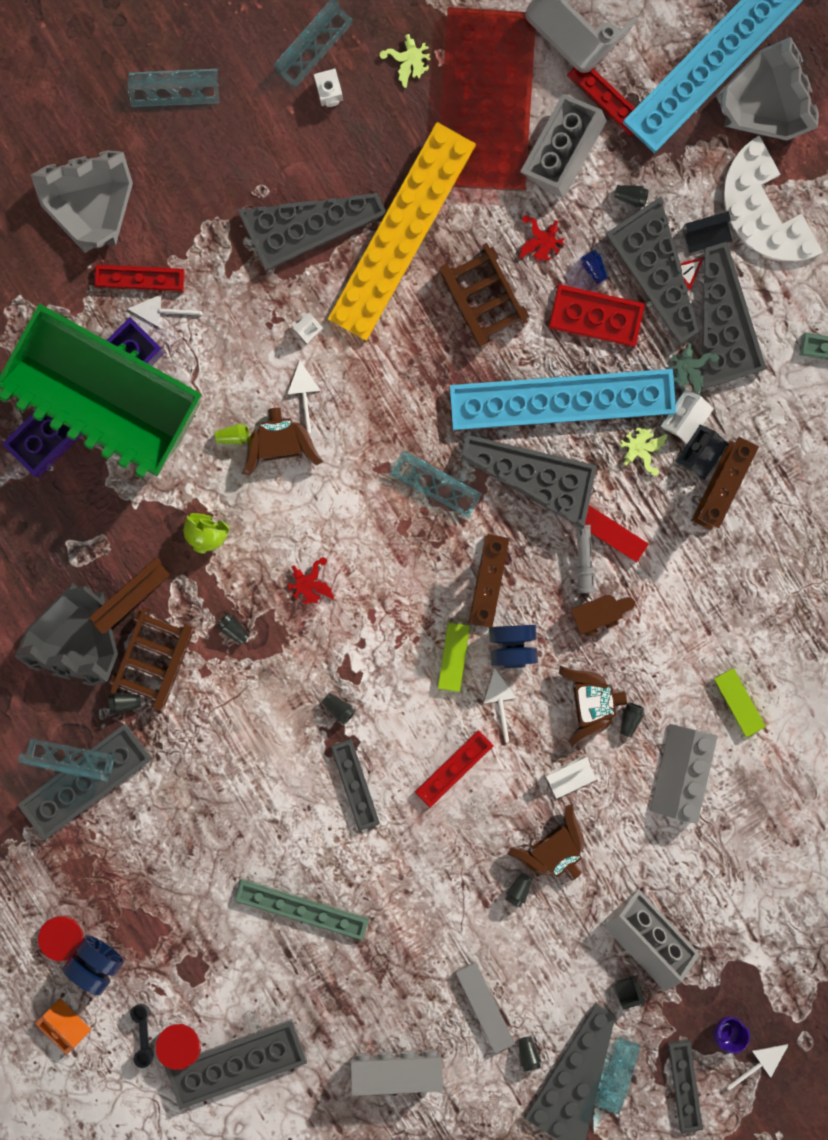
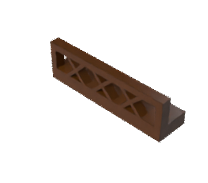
M158 557L154 558L87 618L102 635L170 575L160 564L162 562Z

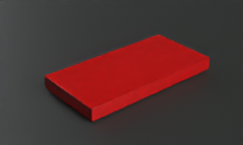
M558 284L548 328L635 348L645 303Z

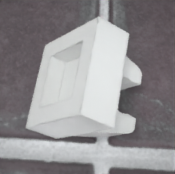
M303 312L300 314L303 319L298 324L293 321L292 326L297 334L308 344L323 327L310 313L306 314Z

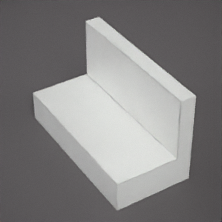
M685 389L675 404L676 414H669L661 427L678 436L687 444L698 426L705 423L714 408L700 395Z
M585 755L545 774L556 799L597 780Z

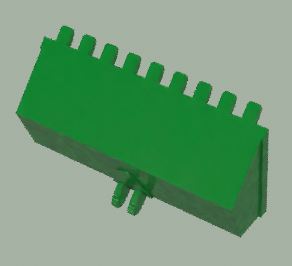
M40 303L0 375V389L2 390L0 392V400L7 402L12 396L19 399L16 409L25 411L28 406L35 408L33 418L41 421L46 415L53 418L50 427L54 430H59L64 424L70 428L67 437L75 440L82 434L87 437L84 443L86 448L93 449L98 443L104 447L101 456L109 459L113 453L121 456L118 465L122 468H127L131 462L138 466L135 475L143 478L147 472L155 476L159 475L167 460L180 445L201 403L202 394L138 359L139 352L134 350L129 354L126 352L125 344L122 343L117 347Z

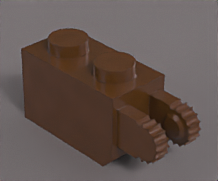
M604 595L569 610L578 633L585 634L587 637L598 633L597 628L604 625L607 629L618 625V620L623 618L622 613L630 609L632 610L636 603L632 597L616 600L611 595Z

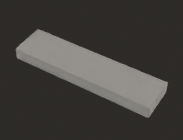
M476 961L457 970L456 974L494 1053L496 1054L514 1045V1039Z

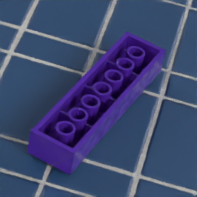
M131 317L106 340L117 347L122 343L125 344L126 352L129 354L134 350L139 352L137 358L151 366L165 353ZM32 413L2 445L33 476L39 478L82 434L75 440L67 437V433L70 430L69 427L63 424L59 430H54L50 427L53 418L46 415L41 421L33 418Z

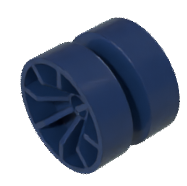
M536 625L489 627V642L502 644V648L490 651L491 666L523 668L526 667V664L538 663L537 648L525 647L524 643L537 639Z
M85 935L76 948L79 955H71L62 970L74 984L91 994L100 996L110 983L108 975L115 976L123 965L124 960L116 950L102 940Z

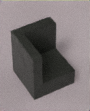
M635 976L614 982L623 1010L645 1003L639 982Z

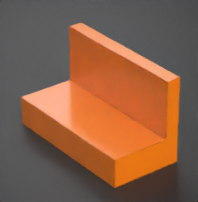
M61 998L35 1023L66 1055L91 1031L85 1022Z

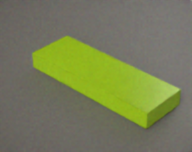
M448 622L438 689L460 692L470 625Z
M734 668L713 678L746 738L766 727Z

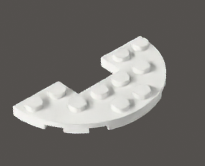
M758 136L745 145L737 154L725 178L723 204L725 212L729 211L731 218L729 224L742 243L763 257L776 261L793 262L814 258L823 252L803 215L800 214L782 224L762 188V185L779 177L781 174L761 137Z

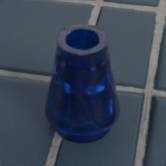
M596 249L580 257L582 267L596 284L608 279L601 254H598Z

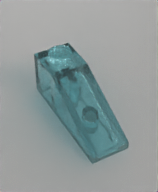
M619 1037L595 1099L598 1107L618 1115L620 1114L628 1093L640 1044Z

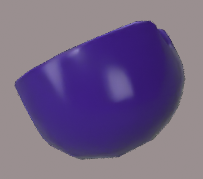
M735 1017L722 1018L713 1030L715 1043L728 1053L738 1054L745 1050L750 1042L749 1029L743 1025L741 1020Z

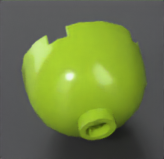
M191 513L190 516H186L183 533L188 544L193 546L194 551L206 553V551L219 549L224 544L229 533V525L220 519L218 523H215L211 520L212 516Z

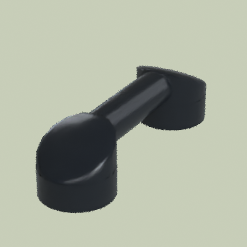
M137 1004L130 1011L131 1019L139 1025L140 1050L135 1053L133 1058L135 1065L139 1068L148 1067L154 1058V1052L149 1047L147 1018L150 1017L151 1011L145 1004Z

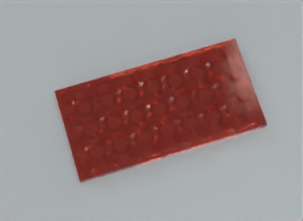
M448 7L440 124L476 144L453 187L525 192L526 176L521 174L520 171L528 158L536 31L526 19L525 12Z

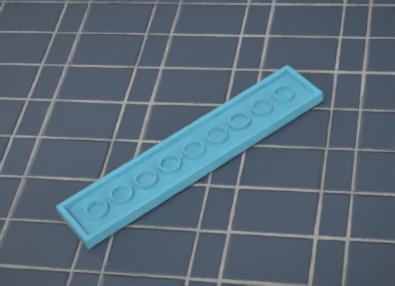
M740 0L626 117L623 124L655 154L803 0Z
M673 369L450 385L453 430L676 414Z

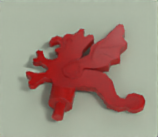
M524 215L522 221L524 223L529 221L532 223V233L536 238L525 241L524 246L520 248L519 258L521 259L528 253L535 251L538 246H540V249L533 254V257H537L535 261L540 259L549 261L552 257H548L547 254H550L549 250L552 248L555 250V254L558 255L560 249L555 244L560 243L564 245V238L555 239L559 229L557 227L559 221L555 220L553 225L550 224L547 232L539 229L537 220L529 215Z
M325 557L316 560L313 563L312 572L306 576L295 565L291 567L294 571L292 575L296 580V584L288 583V591L292 588H297L296 593L293 594L295 599H298L299 593H303V598H306V601H302L303 604L312 602L317 604V599H321L312 589L332 600L334 599L332 588L328 587L326 582L322 583L321 580L315 581L319 575L318 565H325L327 563Z

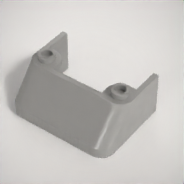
M532 0L525 12L528 22L567 61L582 73L590 72L629 33L638 20L634 16L621 31L611 23H603L595 30L565 0Z

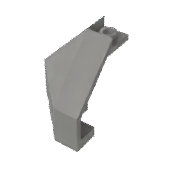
M791 37L760 50L715 96L725 116L724 127L783 140H790L818 128L819 112L817 106L811 103L809 93H812L810 82L808 76L802 72L800 63L803 62V59Z
M107 150L99 152V157L87 159L86 156L68 160V164L56 167V164L47 165L31 174L41 207L85 253L93 248L103 247L105 244L116 245L133 185L123 152Z

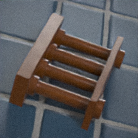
M487 243L483 244L482 247L484 254L455 269L454 267L449 268L447 263L439 267V273L479 350L488 346L487 339L490 338V335L517 321H520L522 327H525L528 324L527 319L529 318L526 308L524 306L520 307L496 261L499 259L494 247L490 248ZM489 261L494 274L467 288L459 287L456 281L459 279V276ZM498 281L500 282L505 293L476 308L474 306L470 308L467 302L469 296ZM508 301L510 302L515 313L486 328L484 326L480 327L477 322L480 315Z
M739 436L736 442L729 441L690 520L691 522L710 531L713 527L720 528L759 448L758 445Z
M492 534L485 535L468 622L470 624L493 628L510 538Z
M142 608V611H137L134 618L136 626L117 674L114 673L109 685L112 686L110 692L118 693L120 687L152 699L151 701L154 702L153 708L162 711L166 706L196 626L186 623L184 627L180 626L178 628L149 617L150 609ZM144 624L176 636L175 639H178L176 648L172 647L170 649L141 638L140 634ZM136 645L168 657L167 660H170L168 669L164 668L162 670L133 659L132 655ZM128 666L160 678L159 680L162 681L160 689L154 691L124 679Z

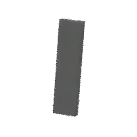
M352 738L331 745L358 830L380 824Z
M690 1039L669 1041L667 1044L680 1132L703 1130Z

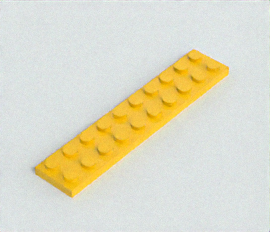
M438 122L435 124L328 320L368 341L476 147L474 142Z

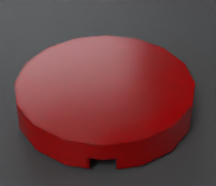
M55 916L41 927L38 934V944L42 953L49 959L66 961L71 955L77 954L76 948L84 938V933L75 919L68 916Z
M173 1024L166 1027L160 1033L156 1042L158 1060L165 1067L172 1070L186 1069L197 1061L201 1052V1041L198 1034L193 1028L184 1024Z

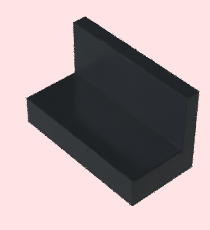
M729 211L685 223L682 230L689 254L720 243L733 241L728 226L731 220Z
M700 424L676 462L680 466L693 471L702 480H705L728 445V442L716 431Z

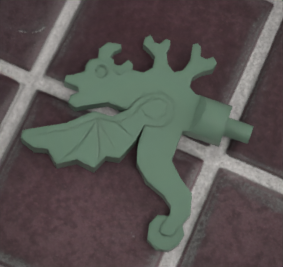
M687 343V347L683 349L681 359H678L674 354L672 355L673 358L670 361H676L677 364L670 366L673 371L678 369L676 374L678 377H673L674 382L681 384L682 388H685V384L687 386L690 385L688 380L689 373V379L694 386L696 394L699 395L701 388L704 386L702 382L704 377L695 368L704 366L709 358L713 362H718L719 356L707 353L698 360L692 359V344Z

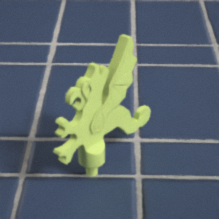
M409 34L405 35L407 51L399 53L394 49H387L380 52L381 59H386L388 57L387 54H390L395 60L403 62L398 73L400 75L399 81L402 82L404 88H407L408 78L411 74V65L414 68L412 77L415 78L417 76L420 79L421 74H424V71L429 69L428 65L423 67L422 58H426L428 61L431 59L429 58L430 54H422L423 50L429 49L428 46H425L426 43H423L422 47L417 49L414 39H411Z
M637 428L635 431H639V434H636V439H633L631 432H628L629 435H626L630 443L621 440L622 444L620 445V447L627 446L629 448L624 457L626 460L623 464L627 466L629 462H633L636 456H639L644 461V469L650 472L651 475L656 476L659 470L655 467L650 468L651 456L648 452L659 451L660 447L665 445L668 435L665 434L645 443L647 439L654 436L653 433L650 434L651 429Z

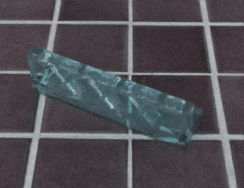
M330 0L274 63L275 71L293 87L296 88L354 22L350 16L340 9L338 1ZM337 14L346 21L342 27L332 28L331 20ZM320 33H330V40L327 44L317 45V36ZM315 49V57L312 61L302 60V53L305 50ZM291 66H300L301 73L295 80L286 73Z
M218 69L129 72L127 83L131 107L220 103ZM204 87H213L214 96L205 97L200 91ZM181 88H188L193 94L189 98H183L178 92ZM159 89H166L171 94L168 98L161 99L155 93ZM134 90H143L148 96L146 99L135 100Z
M405 450L402 452L391 474L467 518L470 517L482 495L477 490ZM403 462L412 466L414 475L404 477L398 474ZM415 468L423 473L416 474ZM423 475L430 476L434 486L428 488L421 487L418 477ZM415 478L416 483L412 482L409 479ZM435 480L441 482L442 484L436 485ZM445 485L450 487L453 497L447 499L439 497L437 488ZM435 489L436 494L430 492L429 490ZM454 490L461 493V495L455 496ZM466 496L473 500L467 512L459 508L457 498ZM454 499L455 505L448 501Z
M30 738L27 753H20L17 762L27 766L109 782L115 756ZM36 744L43 746L46 754L41 757L33 756ZM60 749L67 756L61 762L55 761L52 755ZM79 754H84L87 760L82 766L76 765L73 760ZM100 758L107 759L104 771L96 769L93 763Z

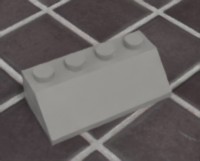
M562 94L522 167L521 174L544 190L565 198L607 121L603 111Z
M669 725L650 811L698 824L717 735L678 725Z
M639 889L633 892L615 909L603 925L664 991L680 984L700 955Z
M434 1049L424 1050L423 1053H414V1051L407 1050L392 1055V1052H380L375 1056H369V1053H358L351 1060L352 1096L443 1091L441 1052H437Z

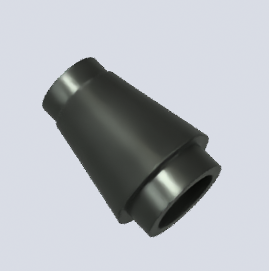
M617 185L614 198H618L637 208L639 206L645 207L649 189H645L644 186Z
M229 612L217 623L220 632L240 645L250 636L235 615L232 616Z
M114 693V695H108L110 713H116L117 715L141 708L140 694Z
M331 693L322 701V704L335 720L343 725L355 714L352 705Z
M627 702L626 707H623L620 734L627 737L633 736L645 715L643 713L644 707Z
M521 872L520 876L505 893L507 894L505 900L521 908L522 904L526 903L533 878Z
M528 1036L518 1039L520 1067L523 1068V1072L541 1068V1058L532 1037Z

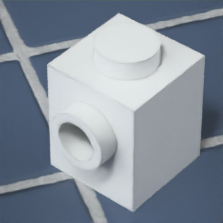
M336 69L314 74L322 106L333 107L338 105L340 101H343Z

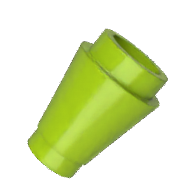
M238 423L215 431L217 444L244 445L250 438L249 429L246 424Z

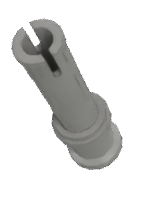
M585 525L583 529L576 526L579 565L576 570L579 586L576 589L577 593L597 592V588L594 587V573H596V569L592 567L591 525Z

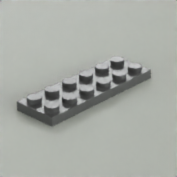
M125 723L20 802L18 807L42 839L46 840L153 758L127 723Z
M293 1019L200 1052L197 1061L184 1070H172L167 1067L165 1069L181 1110L307 1064V1058Z

